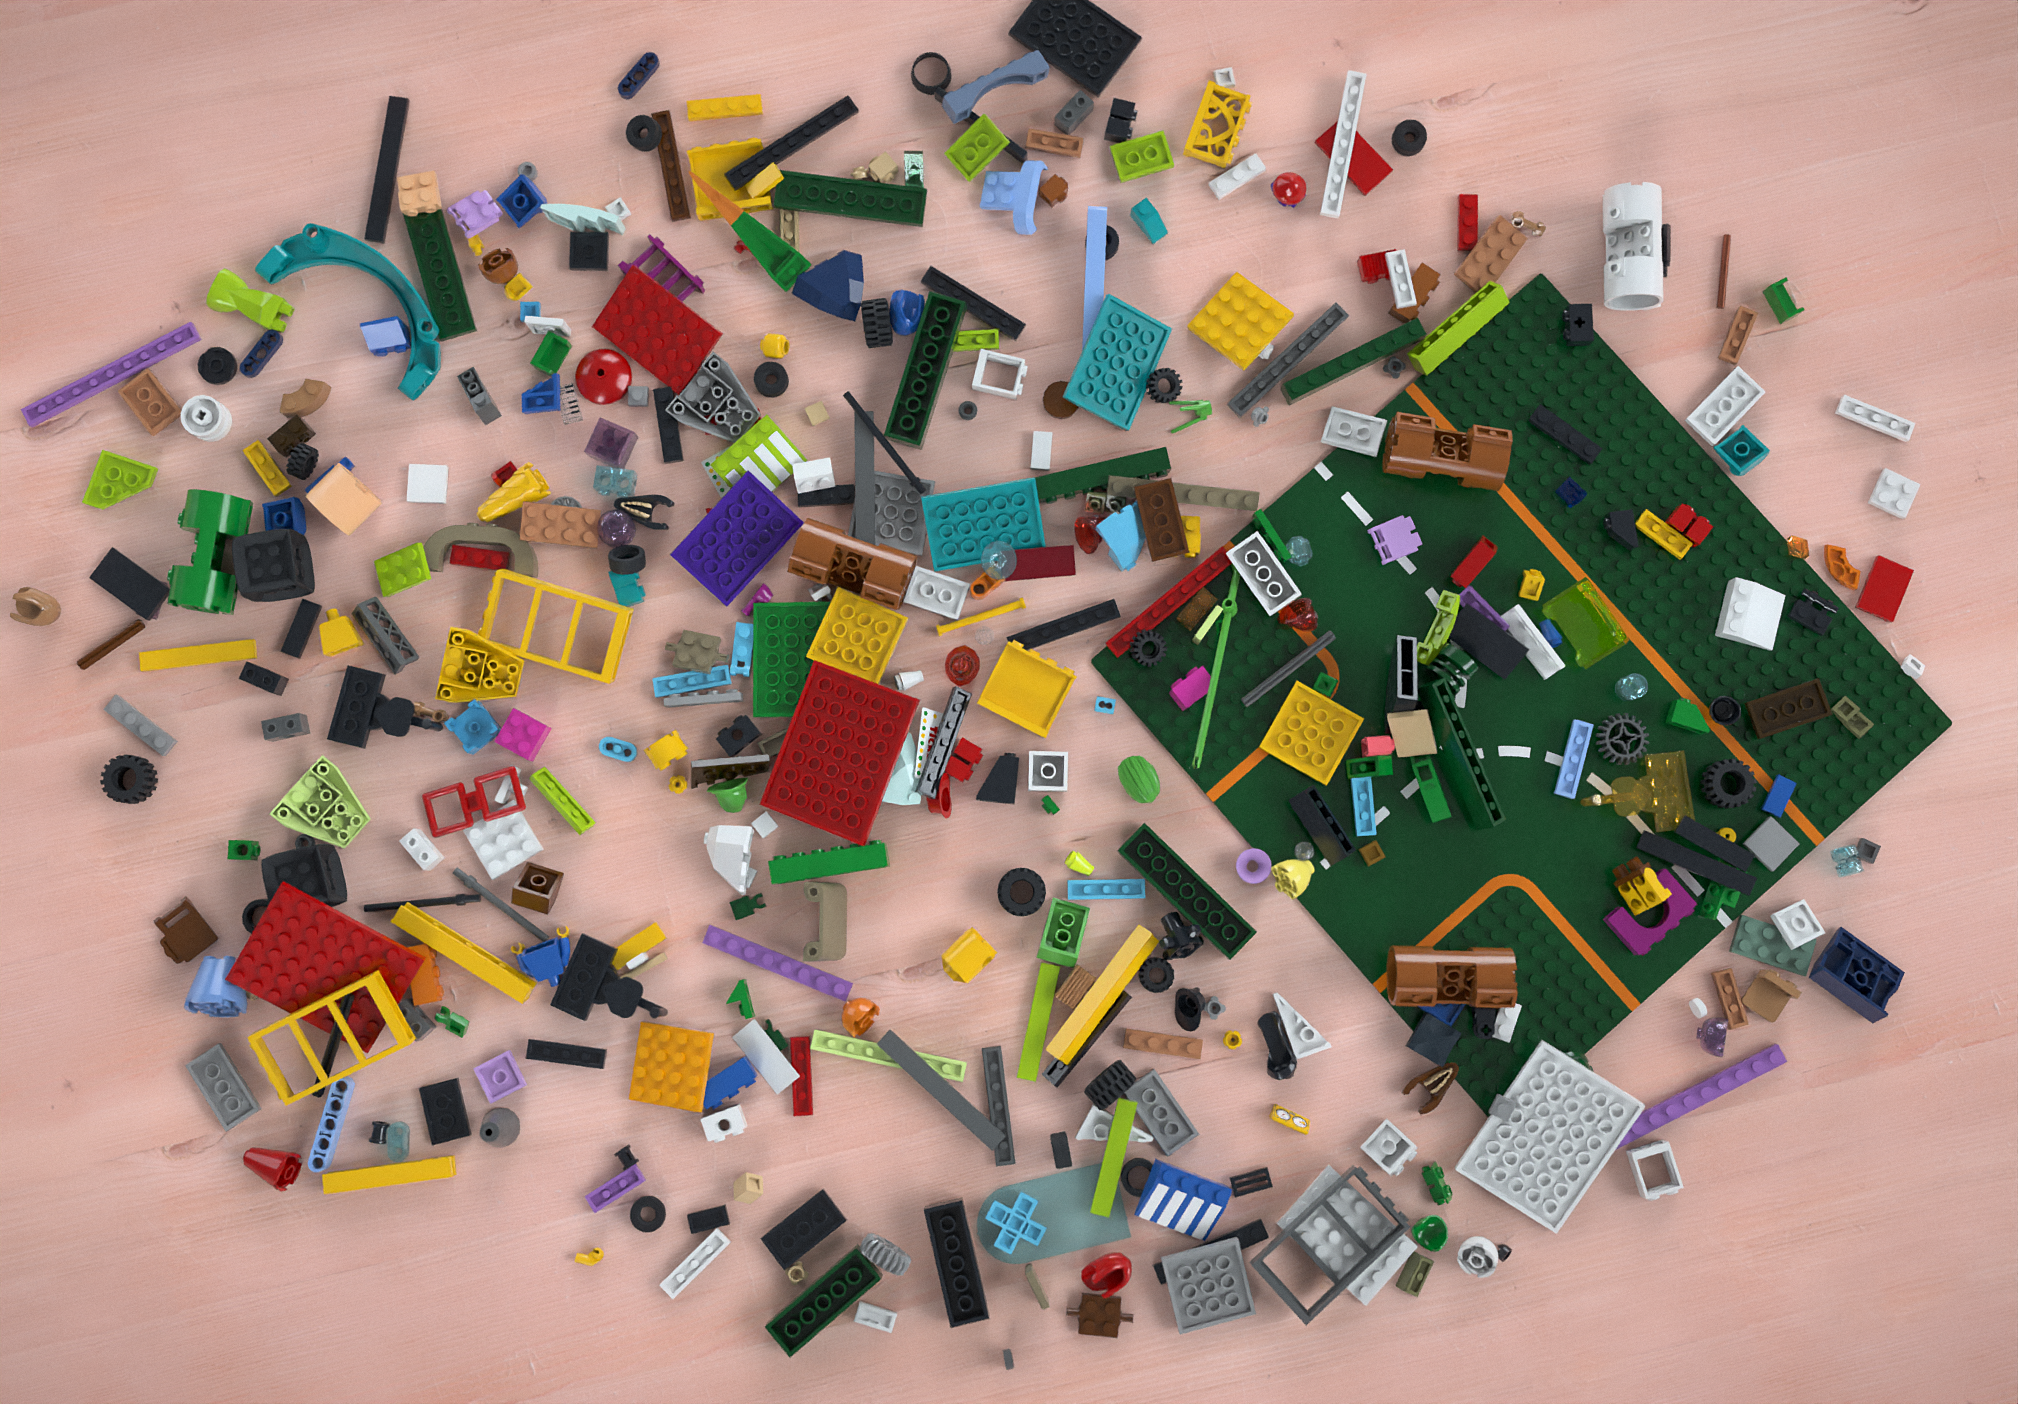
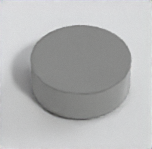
M524 162L518 167L519 176L523 174L531 181L536 179L538 171L534 164Z

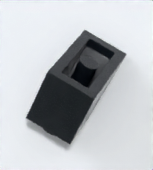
M1633 509L1609 512L1604 516L1603 527L1605 530L1607 529V535L1629 551L1639 547Z

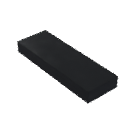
M302 599L280 652L299 659L301 658L321 611V605Z

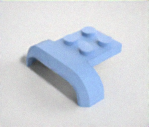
M1027 160L1023 163L1021 172L986 171L980 208L982 210L1013 211V224L1016 232L1023 235H1032L1037 231L1033 221V213L1042 170H1048V167L1043 161Z

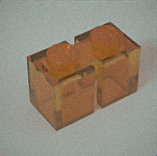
M1203 587L1176 619L1191 631L1218 599Z

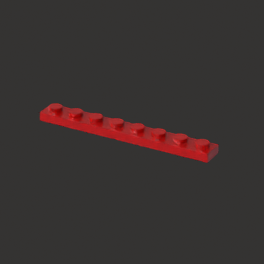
M1223 546L1105 643L1116 658H1119L1132 647L1130 642H1134L1132 637H1137V632L1142 633V630L1154 629L1232 564Z

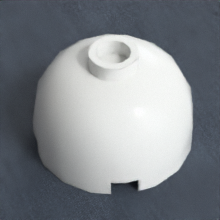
M1480 1236L1470 1237L1462 1243L1458 1251L1457 1261L1467 1274L1471 1275L1473 1273L1478 1275L1477 1277L1479 1278L1489 1277L1494 1273L1498 1264V1251L1490 1240Z

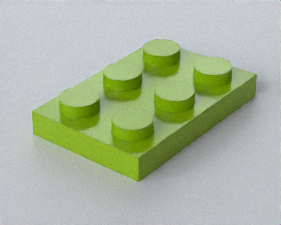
M983 114L944 154L968 182H971L1010 141L990 118Z
M1164 131L1110 146V152L1120 183L1174 168V162Z
M422 543L412 544L374 561L383 597H390L431 580Z

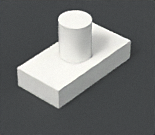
M514 766L519 777L522 769ZM510 775L505 776L495 798V801L501 804H507L511 793H514ZM520 784L524 797L528 787Z

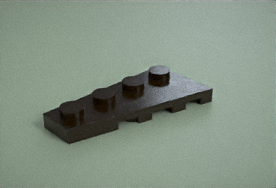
M769 754L691 761V789L698 788V784L707 782V785L715 784V780L725 778L726 781L734 780V778L741 774L747 777L769 772Z

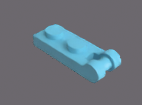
M736 622L730 675L742 674L744 677H750L753 656V624ZM738 661L745 662V666L738 667Z

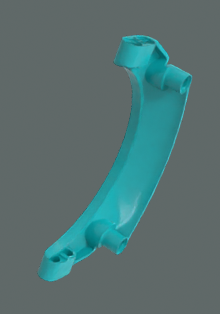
M313 223L305 225L302 233L283 240L281 245L272 247L255 268V272L270 284H275L285 277L306 268L321 265H341L367 272L382 281L393 291L404 308L411 332L410 360L403 380L397 389L411 400H416L431 384L440 370L441 345L434 341L439 334V327L436 325L424 300L404 274L390 260L367 244L345 233ZM317 232L316 236L311 238L312 233ZM432 325V328L429 331H426L428 326Z

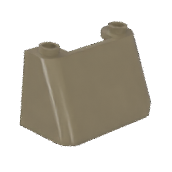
M804 882V895L806 899L820 903L819 941L809 942L805 945L803 961L841 960L846 955L847 890L841 883Z

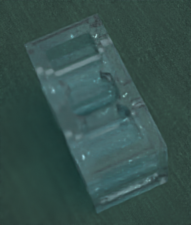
M597 465L593 488L598 491V494L609 496L610 493L617 494V497L621 498L634 496L638 474L634 470ZM604 478H610L609 484L602 485ZM629 480L627 487H620L622 481Z

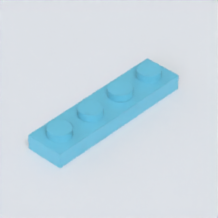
M729 665L712 667L710 675L690 671L652 678L656 698L732 684Z
M1145 879L1067 880L1068 900L1145 898Z

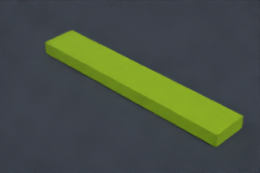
M1041 962L1017 1078L1036 1082L1060 966Z
M1120 1097L1117 1100L1090 1209L1092 1214L1108 1218L1110 1216L1138 1104L1136 1101Z

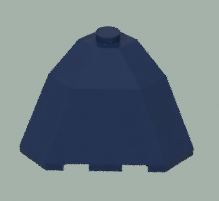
M842 250L835 257L829 260L826 259L815 265V268L808 272L797 275L792 290L794 296L826 313L855 322L861 306L864 287L861 254Z

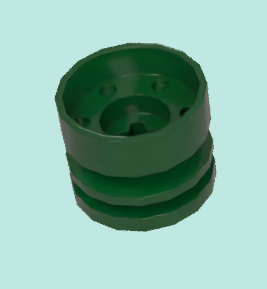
M1446 644L1438 654L1442 661L1433 659L1432 665H1428L1425 671L1433 681L1445 677L1451 693L1457 695L1460 692L1459 687L1465 686L1462 677L1471 679L1477 672L1478 666L1462 650L1454 645Z

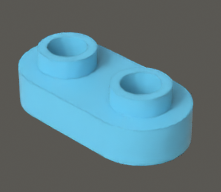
M605 737L599 743V750L603 755L624 762L635 760L638 754L635 745L613 737ZM610 743L613 745L612 750L607 749V745ZM627 749L631 750V754L629 756L625 755V751Z

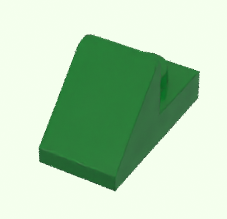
M746 979L740 980L726 1004L741 1000L739 1005L741 1016H745V1019L753 1018L755 1013Z

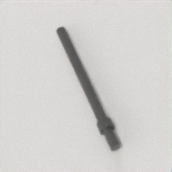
M458 867L453 871V874L461 879L465 886L469 889H474L541 941L545 942L549 939L547 934L480 885L472 875L468 876Z

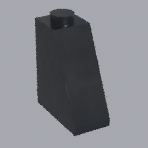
M1004 753V756L998 758L978 792L976 801L1015 804L1019 757H1016V754Z

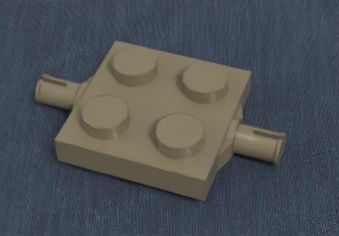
M683 630L678 644L667 642L665 645V650L675 652L672 665L676 668L710 675L716 661L728 663L729 655L719 653L718 648L721 639L717 636Z

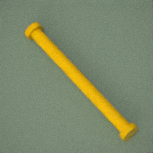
M1022 597L1019 598V601L949 624L936 625L940 637L943 636V633L1019 608L1025 609L1026 605Z

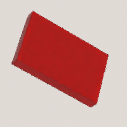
M1880 555L1876 556L1855 608L1887 622H1894L1914 570Z

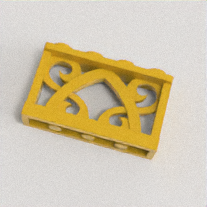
M1209 80L1184 147L1183 155L1209 162L1223 169L1226 168L1227 163L1231 164L1234 153L1231 152L1233 146L1237 147L1240 136L1237 135L1239 129L1243 130L1246 119L1243 117L1245 112L1249 113L1252 102L1249 101L1251 95L1228 89ZM1213 93L1227 98L1224 100V102H1222L1218 97L1213 95ZM1236 100L1241 104V108L1239 111H1234L1233 107L1236 104H1232L1228 108L1226 106L1227 103ZM1214 108L1215 111L1216 108H1218V111L1214 114L1209 113L1208 109ZM1222 112L1229 129L1212 138L1211 128L1203 122V119H1214ZM1239 117L1237 125H1235L1234 118ZM1202 130L1208 132V139H1206V135L1202 136L1200 134ZM1232 136L1230 144L1228 145L1226 140ZM1215 145V150L1218 153V148L1223 147L1225 149L1224 155L1215 156L1211 151V146ZM1193 147H1207V153Z

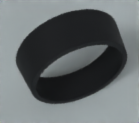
M927 52L920 55L914 61L911 80L918 91L927 95H935L934 91L938 87L945 90L949 86L952 73L947 60L942 55L935 52ZM925 58H938L947 65V76L940 84L926 86L915 77V66Z

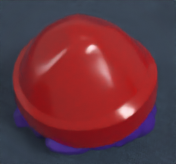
M1282 173L1271 184L1273 195L1284 207L1288 205L1294 208L1306 196V183L1296 173Z

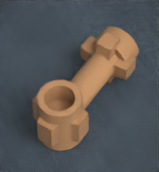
M1516 211L1511 216L1512 225L1515 228L1524 226L1532 230V235L1534 236L1538 235L1541 237L1546 229V226L1540 221L1535 224L1525 219L1524 213L1521 211Z
M414 702V715L420 717L423 714L433 718L435 722L440 724L445 723L449 719L444 710L434 711L424 707L425 703Z

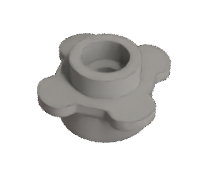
M1265 406L1263 409L1257 407L1253 410L1251 419L1254 421L1253 425L1255 427L1267 422L1268 407Z
M1212 996L1211 1000L1205 1003V1008L1203 1009L1208 1012L1212 1020L1217 1019L1218 1015L1226 1010L1225 1005H1222L1216 996Z

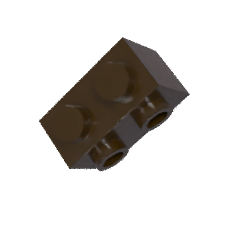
M295 415L267 439L278 453L287 458L291 452H294L293 449L298 444L308 442L316 433L303 418Z

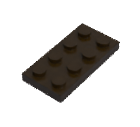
M1819 678L1744 703L1757 739L1833 715Z

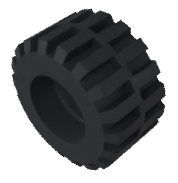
M886 298L862 301L861 311L866 345L868 348L892 346L893 336L888 301Z
M124 754V756L118 755L116 759L109 760V765L105 764L103 767L106 770L101 772L103 780H100V783L105 786L102 790L108 793L106 796L116 802L128 804L144 802L147 800L146 797L153 795L151 791H155L157 788L154 786L155 782L158 783V778H155L157 770H152L155 766L152 763H148L149 760L127 754ZM132 768L136 774V782L131 789L126 790L123 785V776Z
M1726 759L1712 763L1711 766L1706 768L1707 772H1703L1702 777H1704V780L1700 782V784L1704 785V788H1701L1702 793L1706 792L1707 794L1704 796L1705 799H1710V804L1725 809L1739 807L1748 803V799H1752L1754 796L1752 792H1755L1757 788L1753 787V784L1757 783V781L1752 777L1755 775L1754 772L1749 771L1751 767L1743 765V761H1736V759ZM1724 773L1731 774L1736 781V789L1732 795H1728L1721 788L1720 781Z
M1016 868L1008 871L1002 877L998 885L997 894L1001 906L1007 912L1015 916H1028L1039 910L1044 903L1046 888L1041 876L1035 871L1028 868ZM1020 880L1027 881L1033 888L1031 900L1024 904L1015 902L1010 895L1011 886Z
M1117 1060L1100 1073L1085 1088L1084 1093L1099 1110H1103L1122 1096L1135 1083L1136 1077L1121 1060Z

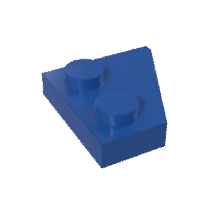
M552 374V377L547 381H541L533 389L522 393V413L532 414L561 411L559 374Z

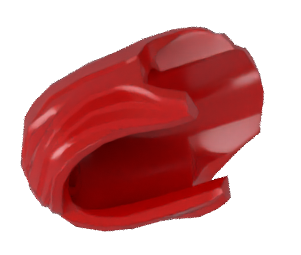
M1112 1252L1105 1254L1082 1269L1081 1279L1086 1287L1092 1291L1107 1290L1101 1296L1108 1298L1129 1282L1132 1275V1263L1123 1253Z

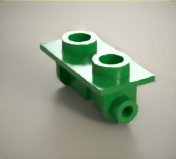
M1435 1161L1431 1168L1429 1165L1422 1168V1175L1427 1186L1435 1185V1187L1429 1188L1433 1201L1437 1202V1205H1442L1445 1201L1449 1204L1452 1199L1451 1196H1453L1452 1190L1444 1181L1443 1169L1441 1166L1438 1167Z

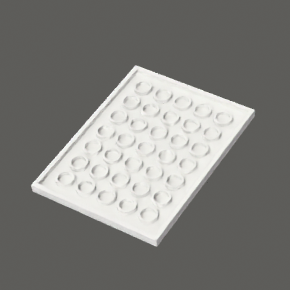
M1541 1040L1504 1094V1097L1516 1102L1508 1122L1491 1114L1456 1164L1455 1170L1557 1234L1641 1114L1645 1104Z

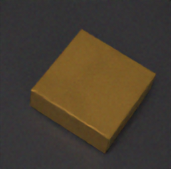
M1376 840L1358 849L1367 866L1385 858Z

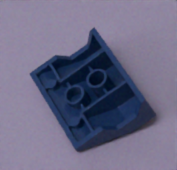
M1839 927L1814 963L1809 978L1873 1024L1888 1016L1889 1013L1885 1011V1007L1889 998L1899 989L1905 972L1843 927Z

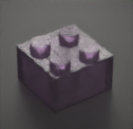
M600 417L584 452L593 459L623 471L638 440V436L634 431Z

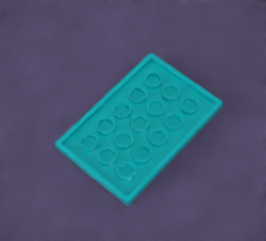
M1107 294L1062 398L1125 431H1129L1147 390L1146 385H1148V382L1146 380L1150 378L1149 375L1151 373H1154L1172 328L1118 298Z
M1035 477L921 497L934 572L999 561L1000 551L1046 547Z

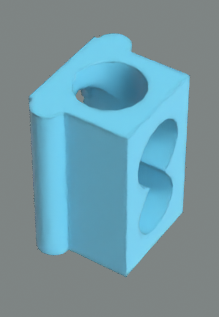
M1097 696L1095 711L1114 714L1116 699ZM1099 702H1104L1105 705L1111 704L1112 708L1099 707Z

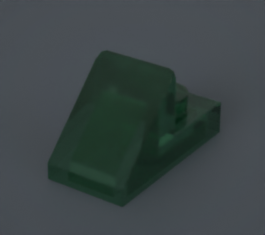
M904 151L905 186L924 188L923 151Z

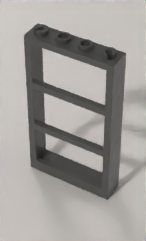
M1352 1165L1250 1261L1254 1269L1305 1325H1308L1410 1228L1406 1223L1409 1219L1401 1211L1399 1213L1396 1212L1393 1208L1395 1204L1388 1196L1384 1198L1379 1193L1381 1188L1374 1181L1370 1183L1366 1179L1368 1174L1361 1167L1357 1169ZM1353 1175L1356 1176L1398 1223L1372 1249L1327 1201ZM1321 1205L1325 1207L1366 1253L1340 1279L1336 1277L1295 1231ZM1289 1235L1292 1236L1334 1283L1308 1310L1263 1261Z

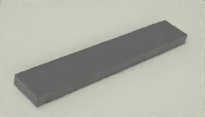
M1001 1046L982 1048L990 1121L1006 1135L994 1148L996 1166L1016 1164Z

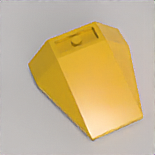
M450 626L435 699L459 703L473 701L474 699L488 700L516 697L524 660L470 630Z

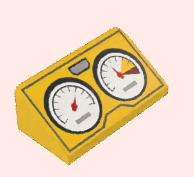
M1277 1104L1273 1106L1269 1115L1270 1119L1304 1135H1308L1310 1126L1308 1118Z

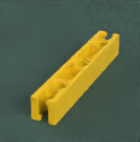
M455 1155L328 1172L327 1174H322L324 1194L453 1177L457 1175Z

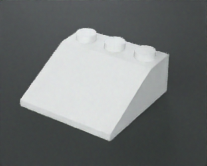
M1736 577L1729 580L1715 636L1771 651L1785 595Z

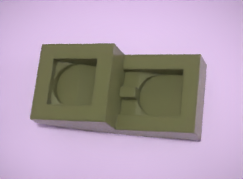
M1844 696L1831 711L1852 734L1860 739L1874 724L1859 712L1860 708Z

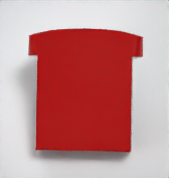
M510 461L496 472H493L491 477L499 487H502L501 485L508 481L518 469Z

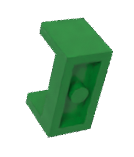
M1787 277L1771 284L1763 291L1780 324L1798 316L1804 311L1803 307L1799 309L1795 307L1783 284L1788 281Z
M548 331L530 364L535 369L552 377V374L558 372L572 345L568 340Z

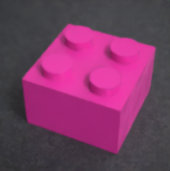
M1197 666L1185 675L1187 677L1185 680L1180 678L1171 686L1172 690L1169 694L1182 711L1208 693L1211 676L1203 666L1199 669Z
M513 708L494 742L533 762L552 728Z

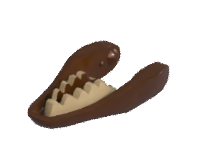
M1454 1062L1446 1063L1443 1067L1438 1066L1412 1079L1402 1090V1094H1410V1091L1418 1083L1423 1085L1429 1092L1431 1099L1423 1106H1420L1418 1112L1419 1114L1429 1113L1442 1101L1457 1076L1459 1067Z

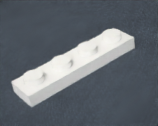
M1847 395L1841 397L1835 412L1837 415L1904 442L1909 441L1915 426L1914 422Z
M716 1228L659 1286L674 1299L731 1241Z

